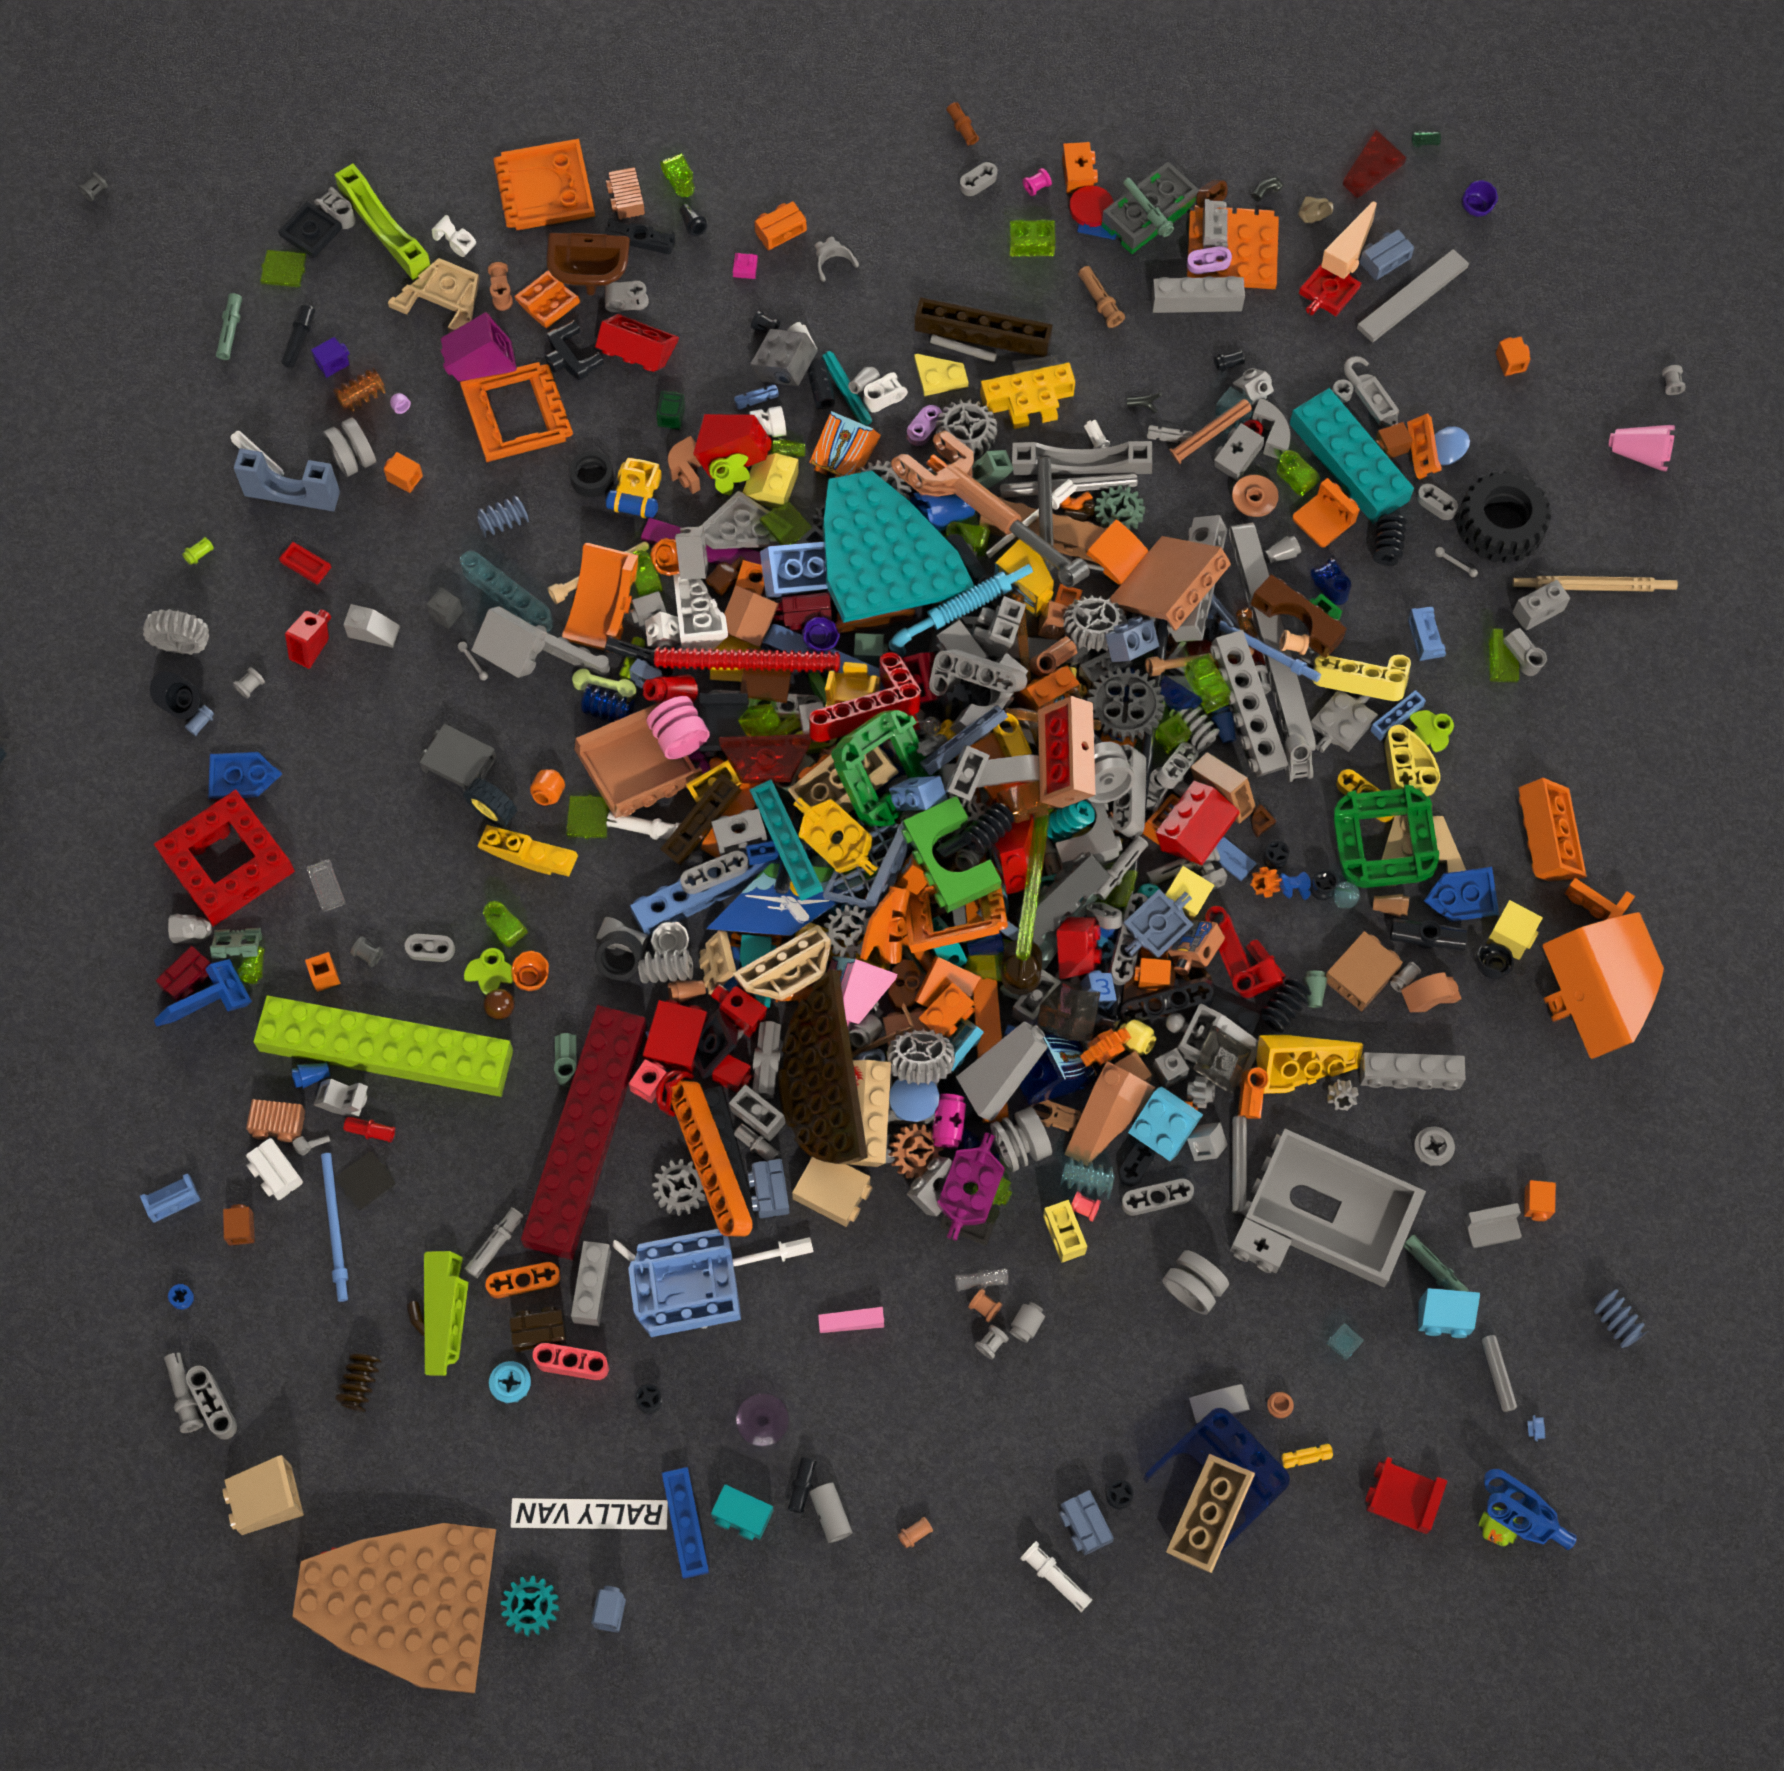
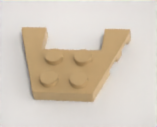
M438 258L418 275V279L411 285L407 284L402 289V293L396 298L393 296L388 301V305L392 309L408 314L416 299L421 297L457 313L448 326V331L451 333L472 320L480 280L479 274Z
M1407 816L1394 817L1381 860L1413 857ZM1433 816L1437 848L1440 853L1438 863L1446 864V873L1465 871V866L1444 817Z

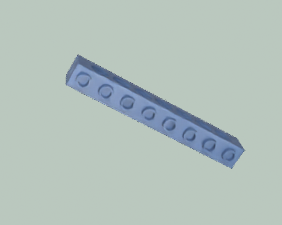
M768 834L767 842L773 841L771 835ZM801 839L808 857L817 854L807 842ZM779 855V860L752 865L744 874L696 894L684 892L679 878L676 883L670 886H662L648 897L642 896L636 899L630 905L632 915L641 932L649 937L655 928L664 922H679L746 889L770 863L780 864L781 857ZM734 859L733 865H736L738 868L740 867L741 862H739L737 859ZM723 863L725 872L728 873V867H726V863ZM712 867L708 870L707 874L712 878H717L721 875L722 871L718 867ZM701 872V878L703 879V882H706V880L704 879L703 872ZM690 877L688 878V883L695 886L696 880ZM678 895L686 896V899L683 901L674 900ZM656 906H663L664 910L661 912H654L653 908Z

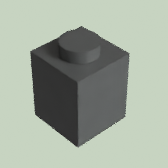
M442 587L426 604L430 617L447 629L463 613L460 599Z

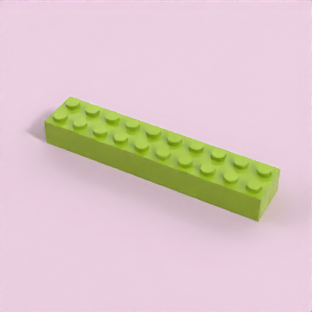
M273 996L266 997L254 1038V1044L259 1052L318 1063L327 1062L329 1065L502 1097L513 1053L511 1042L508 1040Z

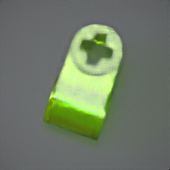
M679 153L660 161L663 174L669 180L676 194L680 197L692 195L695 189L692 182L693 173L683 154Z
M1290 450L1281 455L1277 473L1291 486L1296 494L1303 496L1320 482V476L1317 471L1309 466L1298 453Z
M952 522L947 526L945 539L953 534L960 535L967 544L973 547V552H977V556L986 555L990 538V530L988 528L960 522Z
M643 550L633 552V554L638 555L637 575L634 583L639 597L658 591L659 593L663 592L659 576L655 571L650 555Z
M491 901L484 907L483 912L487 925L508 949L528 934L524 925L501 902ZM493 913H495L496 915L500 914V916H499V917L491 916V914H493Z

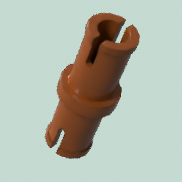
M958 102L950 104L946 111L954 121L955 129L960 131L968 146L975 144L979 140V136L971 126L970 118L965 116Z

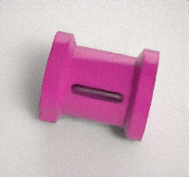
M1040 168L1038 173L1030 178L1025 177L1023 179V186L1030 196L1036 195V192L1043 187L1052 185L1051 178L1044 168Z

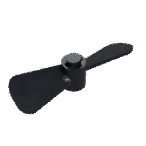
M953 534L946 538L958 551L974 586L978 587V584L985 582L987 579L989 580L990 577L993 578V575L986 573L962 536ZM1001 593L1000 597L993 598V601L989 600V603L985 602V605L991 604L996 609L997 606H1000L1003 597L1008 596ZM1026 609L1024 610L1016 636L1032 638L1038 633L1039 620Z

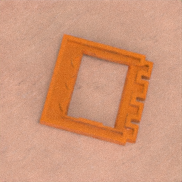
M537 362L517 367V370L514 372L460 382V387L486 462L566 442V437L573 435L569 420L566 419L567 414L562 400H559L561 397L556 383L553 381L554 378L548 364L540 366V363ZM530 380L548 431L539 434L537 432L517 437L512 441L503 442L486 391Z
M927 884L918 895L910 892L906 910V923L911 953L999 934V930L1008 927L1002 886L1000 889L979 898L982 915L981 922L949 927L937 932L933 930L929 895L936 893L933 885L928 886Z

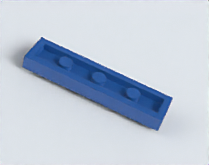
M688 1467L664 1472L662 1477L682 1577L685 1579L707 1574L709 1569Z

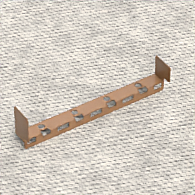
M904 1002L902 1009L910 1025L881 1037L869 1045L857 1048L852 1051V1058L857 1054L894 1040L896 1035L902 1036L904 1031L911 1032L915 1029Z

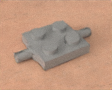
M1340 690L1332 696L1311 721L1312 728L1320 732L1323 737L1316 745L1318 751L1320 750L1323 753L1331 743L1339 745L1348 752L1377 720L1378 714L1365 706L1370 696L1359 695L1358 698H1354Z

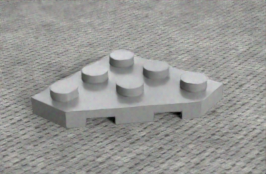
M737 491L701 525L704 526L706 544L712 549L780 546L793 533L792 526L740 491Z

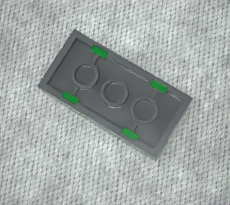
M1169 162L1165 163L1137 185L1153 207L1159 208L1168 221H1172V223L1188 211L1195 202L1199 191L1196 186ZM1127 192L1103 211L1101 226L1111 236L1116 234L1122 240L1121 245L1130 254L1136 252L1158 235V229L1147 218V212L1130 192Z

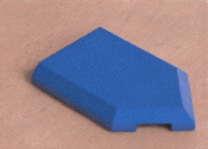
M259 752L210 754L208 798L222 799L234 790H237L242 798L258 797L282 773L272 766Z
M1492 867L1444 873L1424 899V902L1450 922L1499 915Z

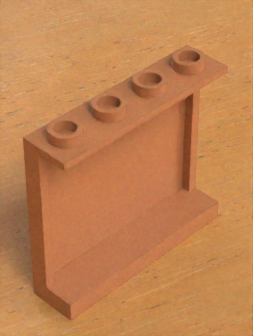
M1161 536L1110 597L1111 603H1118V607L1123 609L1125 616L1132 612L1167 620L1173 631H1176L1231 563L1221 547Z
M662 703L652 705L576 738L574 750L615 819L620 816H629L636 809L643 806H652L661 798H670L684 788L688 789L686 784L702 774L701 767L695 769L688 755L678 759H668L658 745V739L653 736L646 719Z

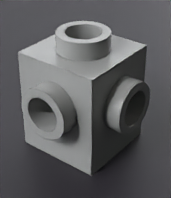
M1255 368L1248 369L1243 373L1242 377L1233 382L1240 401L1246 399L1250 405L1258 403L1260 398L1266 400L1267 395L1274 391L1270 375L1266 371Z

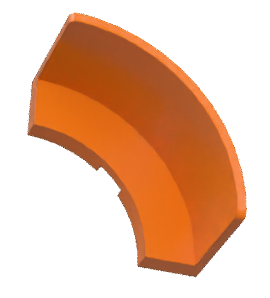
M584 543L578 586L573 606L562 634L563 638L569 642L601 650L605 649L608 636L621 640L624 631L622 627L624 614H629L633 596H630L629 593L632 583L636 581L638 555Z

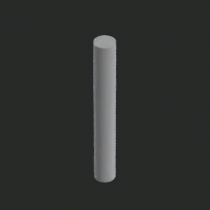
M934 334L930 340L932 344L994 363L997 358L996 353Z

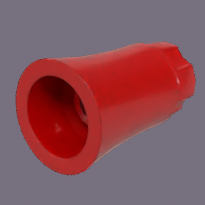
M689 674L647 679L643 684V695L648 701L663 703L675 697L687 696L694 703L697 698V683Z

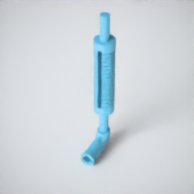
M1030 564L1007 576L1002 571L994 575L993 578L990 577L989 580L987 579L985 582L978 584V587L974 586V589L970 588V591L966 590V593L962 592V595L955 596L954 600L951 598L950 602L947 600L946 604L942 603V606L938 605V608L930 609L927 611L928 618L907 629L904 627L898 631L889 641V649L892 653L904 657L906 654L905 644L912 640L911 637L931 626L938 630L944 627L946 623L950 624V621L953 622L954 619L957 620L958 617L961 618L962 615L965 616L966 613L968 614L970 611L977 609V606L981 607V604L985 605V602L989 603V600L993 601V598L1000 597L1001 593L1004 595L1012 590V583L1033 573Z

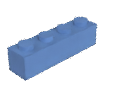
M1415 690L1373 723L1370 731L1381 741L1387 736L1392 726L1404 723L1410 718V715L1419 711L1424 706L1426 700Z

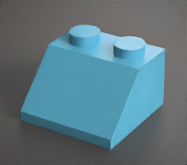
M1427 1288L1419 1299L1418 1331H1425V1334L1429 1336L1449 1333L1454 1338H1466L1475 1329L1480 1293Z

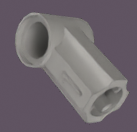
M1521 628L1514 630L1503 639L1504 644L1519 661L1520 670L1525 675L1534 676L1545 665L1547 661L1546 653L1542 649L1536 648ZM1529 659L1534 660L1537 665L1532 664Z
M605 917L595 939L598 944L610 932L626 931L635 935L641 942L643 950H645L648 940L647 934L625 927L619 920ZM612 944L607 947L609 949H615L617 947L622 950L633 953L628 947L622 944Z

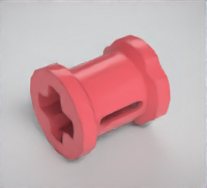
M1077 1191L1071 1207L1073 1212L1087 1216L1093 1222L1101 1200L1097 1199L1094 1201L1082 1196L1081 1192Z

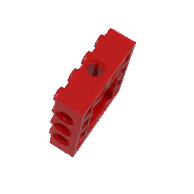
M237 790L226 795L154 843L160 856L213 927L295 872L288 857ZM231 824L240 840L246 843L254 858L214 884L194 856L204 853L207 847L219 839H225L231 832Z

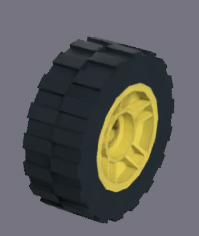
M475 778L463 793L467 803L477 813L499 827H505L518 811L512 800L505 793L481 778Z

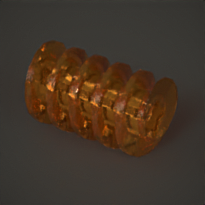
M372 368L373 373L370 370H366L365 377L361 374L357 375V382L354 379H350L349 386L343 383L341 384V390L338 388L333 389L339 404L345 411L348 408L354 412V403L361 408V399L370 403V394L377 399V390L386 394L384 383L374 368Z

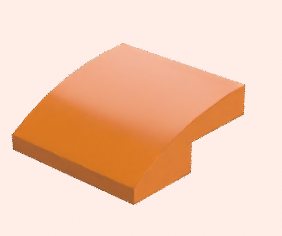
M549 270L514 296L516 301L546 329L580 303L579 297L566 288L563 282L555 279Z
M1116 519L1088 549L1086 555L1104 568L1103 573L1120 586L1149 551L1127 527Z

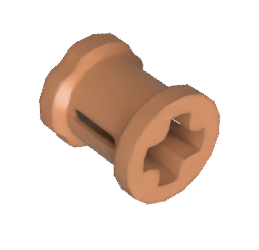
M981 1289L974 1296L968 1307L977 1310L986 1317L985 1321L990 1323L1003 1304L993 1301L985 1294V1290Z

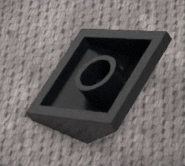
M717 1009L704 1023L694 1058L703 1078H707L737 1045L738 1030L720 1009Z

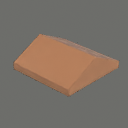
M736 586L724 613L728 634L761 647L779 604Z

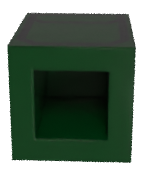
M675 391L661 392L656 414L658 427L681 429L685 411L684 394Z

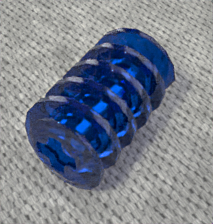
M591 683L587 685L581 701L583 713L589 714L591 712L593 717L599 716L601 720L608 718L610 723L633 713L634 699L630 704H627V696L618 701V693L609 698V690H606L601 695V687L598 686L593 692V685Z

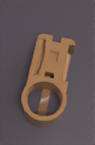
M1045 1098L1033 1101L1030 1107L1033 1108L1036 1104H1044L1050 1110V1114L1035 1110L1039 1117L1045 1118L1041 1120L1043 1126L1050 1127L1052 1125L1067 1132L1072 1131L1071 1135H1073L1082 1115L1080 1111L1051 1102Z

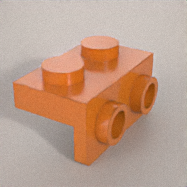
M952 982L919 1019L930 1030H934L935 1034L942 1033L943 1037L950 1038L958 1029L956 1024L962 1018L966 1021L975 1012L973 1006L976 1002Z

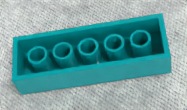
M1330 388L1293 410L1290 426L1351 499L1357 503L1358 507L1372 524L1376 523L1381 515L1390 514L1410 501L1414 487Z

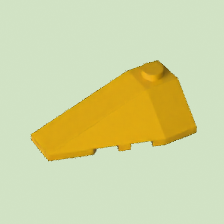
M1259 1035L1256 1055L1257 1066L1267 1072L1269 1079L1267 1086L1264 1088V1094L1287 1093L1295 1090L1294 1087L1299 1085L1316 1083L1317 1079L1330 1075L1334 1077L1360 1068L1363 1044L1291 1035Z

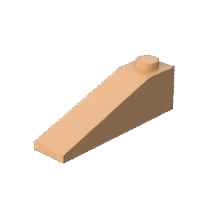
M1373 201L1324 251L1322 268L1343 279L1350 272H1355L1374 219L1376 202Z

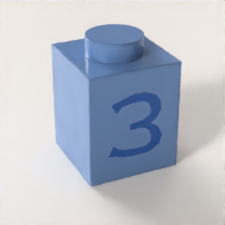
M1092 971L1080 982L1084 1007L1086 1004H1089V1006L1095 1005L1108 1010L1117 1000L1111 973Z

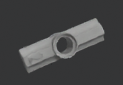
M772 1021L760 1023L758 1045L755 1048L753 1070L755 1071L752 1090L763 1099L774 1098L776 1072L779 1071L780 1064L779 1043L781 1024Z

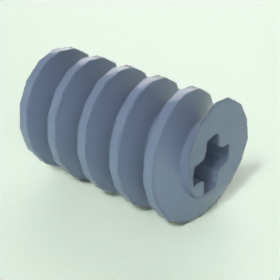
M517 496L512 497V503L505 499L504 507L499 502H496L495 510L488 505L486 506V513L481 508L477 511V520L484 538H486L487 530L492 535H495V527H498L503 532L504 524H507L512 529L514 520L520 526L522 517L529 522L525 507Z
M1615 1289L1596 1303L1598 1306L1594 1313H1604L1600 1321L1602 1323L1610 1321L1607 1330L1617 1329L1613 1338L1615 1340L1624 1338L1620 1347L1625 1348L1639 1340L1649 1331L1641 1332L1645 1324L1643 1322L1639 1324L1634 1323L1638 1315H1628L1632 1307L1621 1306L1625 1298L1615 1299L1618 1293V1289Z

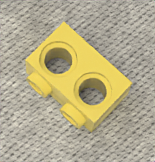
M1069 1200L1046 1207L1043 1218L1061 1263L1085 1255L1087 1245Z

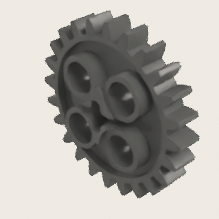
M1127 667L1125 673H1122L1121 669L1117 668L1115 675L1109 670L1107 678L1100 675V683L1093 682V689H1089L1088 693L1090 698H1087V701L1093 703V723L1097 722L1095 729L1100 730L1103 728V736L1111 733L1113 741L1117 736H1120L1123 743L1126 737H1129L1131 742H1134L1135 735H1138L1142 740L1144 738V731L1151 735L1152 727L1158 728V720H1162V712L1165 708V705L1162 704L1164 702V695H1159L1161 687L1154 688L1156 680L1153 679L1148 682V674L1146 673L1142 677L1139 676V669L1134 674H1131L1129 667ZM1128 686L1127 722L1122 723L1124 687ZM1110 691H1117V692H1119L1120 694H1119V695H1111L1109 692H1110ZM1138 692L1143 694L1144 696L1135 697L1133 694ZM1114 712L1118 714V716L1110 717L1108 713ZM1138 714L1142 718L1134 719L1131 715Z

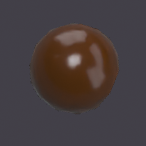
M493 989L484 999V1010L491 1018L496 1020L506 1019L514 1010V997L504 989Z

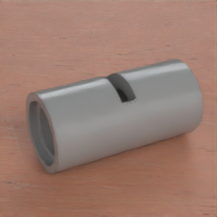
M834 1483L824 1484L809 1492L817 1515L821 1517L820 1523L828 1543H833L850 1536L853 1532Z

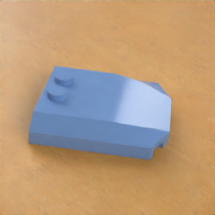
M719 1229L638 1244L634 1261H631L628 1268L633 1310L636 1319L650 1337L741 1320L729 1236H724L720 1233Z

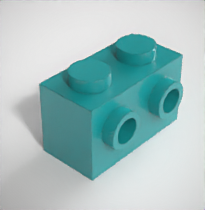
M724 1485L711 1515L715 1519L714 1523L727 1530L731 1526L740 1530L738 1533L740 1536L753 1541L754 1537L759 1540L761 1539L774 1510L772 1505L728 1485Z

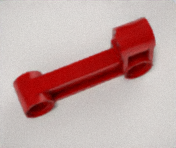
M1220 906L1209 908L1205 915L1206 922H1213L1217 915L1224 916L1218 926L1225 939L1218 950L1234 989L1242 997L1252 998L1282 985L1283 980L1274 959L1261 961L1251 967L1230 915ZM1251 980L1250 987L1246 990H1241L1242 982Z

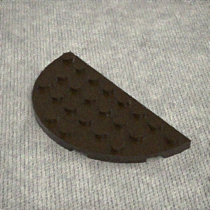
M831 969L813 984V991L806 1000H801L790 1021L782 1047L785 1057L783 1069H779V1095L787 1126L792 1128L796 1136L794 1140L807 1154L823 1162L852 1164L868 1158L840 975L839 971Z

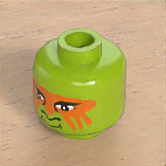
M1493 1507L1495 1510H1503L1499 1507ZM1484 1511L1479 1522V1527L1483 1528V1538L1503 1547L1507 1546L1509 1542L1513 1544L1517 1534L1492 1519ZM1517 1517L1514 1518L1513 1522L1519 1524L1517 1523Z

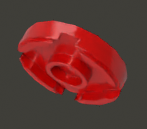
M1085 186L1073 193L1070 199V214L1078 224L1097 227L1102 225L1103 211L1112 205L1114 201L1110 193L1098 186Z

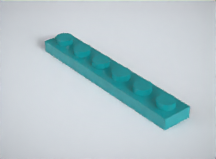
M770 779L749 789L800 900L803 901L824 891L772 780Z

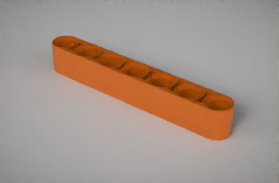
M680 1080L677 1085L672 1087L671 1103L718 1229L724 1236H748L752 1230V1219L702 1087L698 1082Z

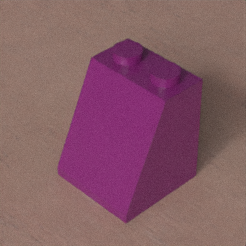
M487 312L441 338V353L445 361L443 367L458 382L517 370L511 340Z

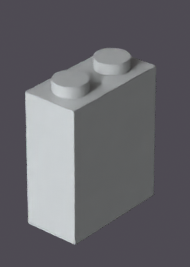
M499 606L488 610L471 651L520 678L531 674L536 666L534 661L545 645L543 640L546 633Z

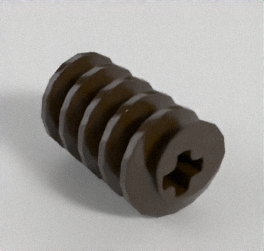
M350 1354L349 1360L354 1364H347L345 1369L351 1374H344L342 1376V1380L347 1384H340L339 1390L344 1394H337L335 1399L346 1408L358 1412H366L360 1404L369 1403V1399L363 1395L364 1393H372L373 1390L367 1386V1383L376 1382L370 1374L379 1373V1369L373 1365L374 1363H382V1361L366 1354Z

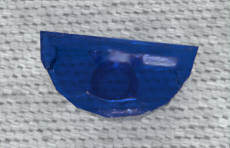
M1164 676L1161 682L1160 693L1164 695V702L1171 709L1182 711V709H1189L1191 707L1196 708L1203 702L1201 697L1168 676Z

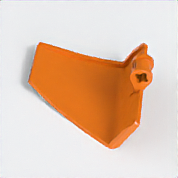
M1637 912L1590 924L1544 943V951L1561 991L1543 998L1544 1003H1548L1553 1015L1551 1016L1552 1021H1558L1572 1015L1591 1059L1633 1043L1652 1008L1664 970L1641 914Z

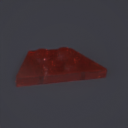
M809 734L719 737V745L742 784L764 783L770 779L772 782H791L812 743Z

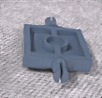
M1160 889L1157 890L1123 923L1135 939L1125 948V951L1128 952L1135 946L1128 953L1130 956H1133L1138 949L1143 947L1158 959L1194 925L1185 916L1182 909L1192 900L1191 896L1189 895L1182 902L1188 895V893L1184 892L1174 901L1169 899Z

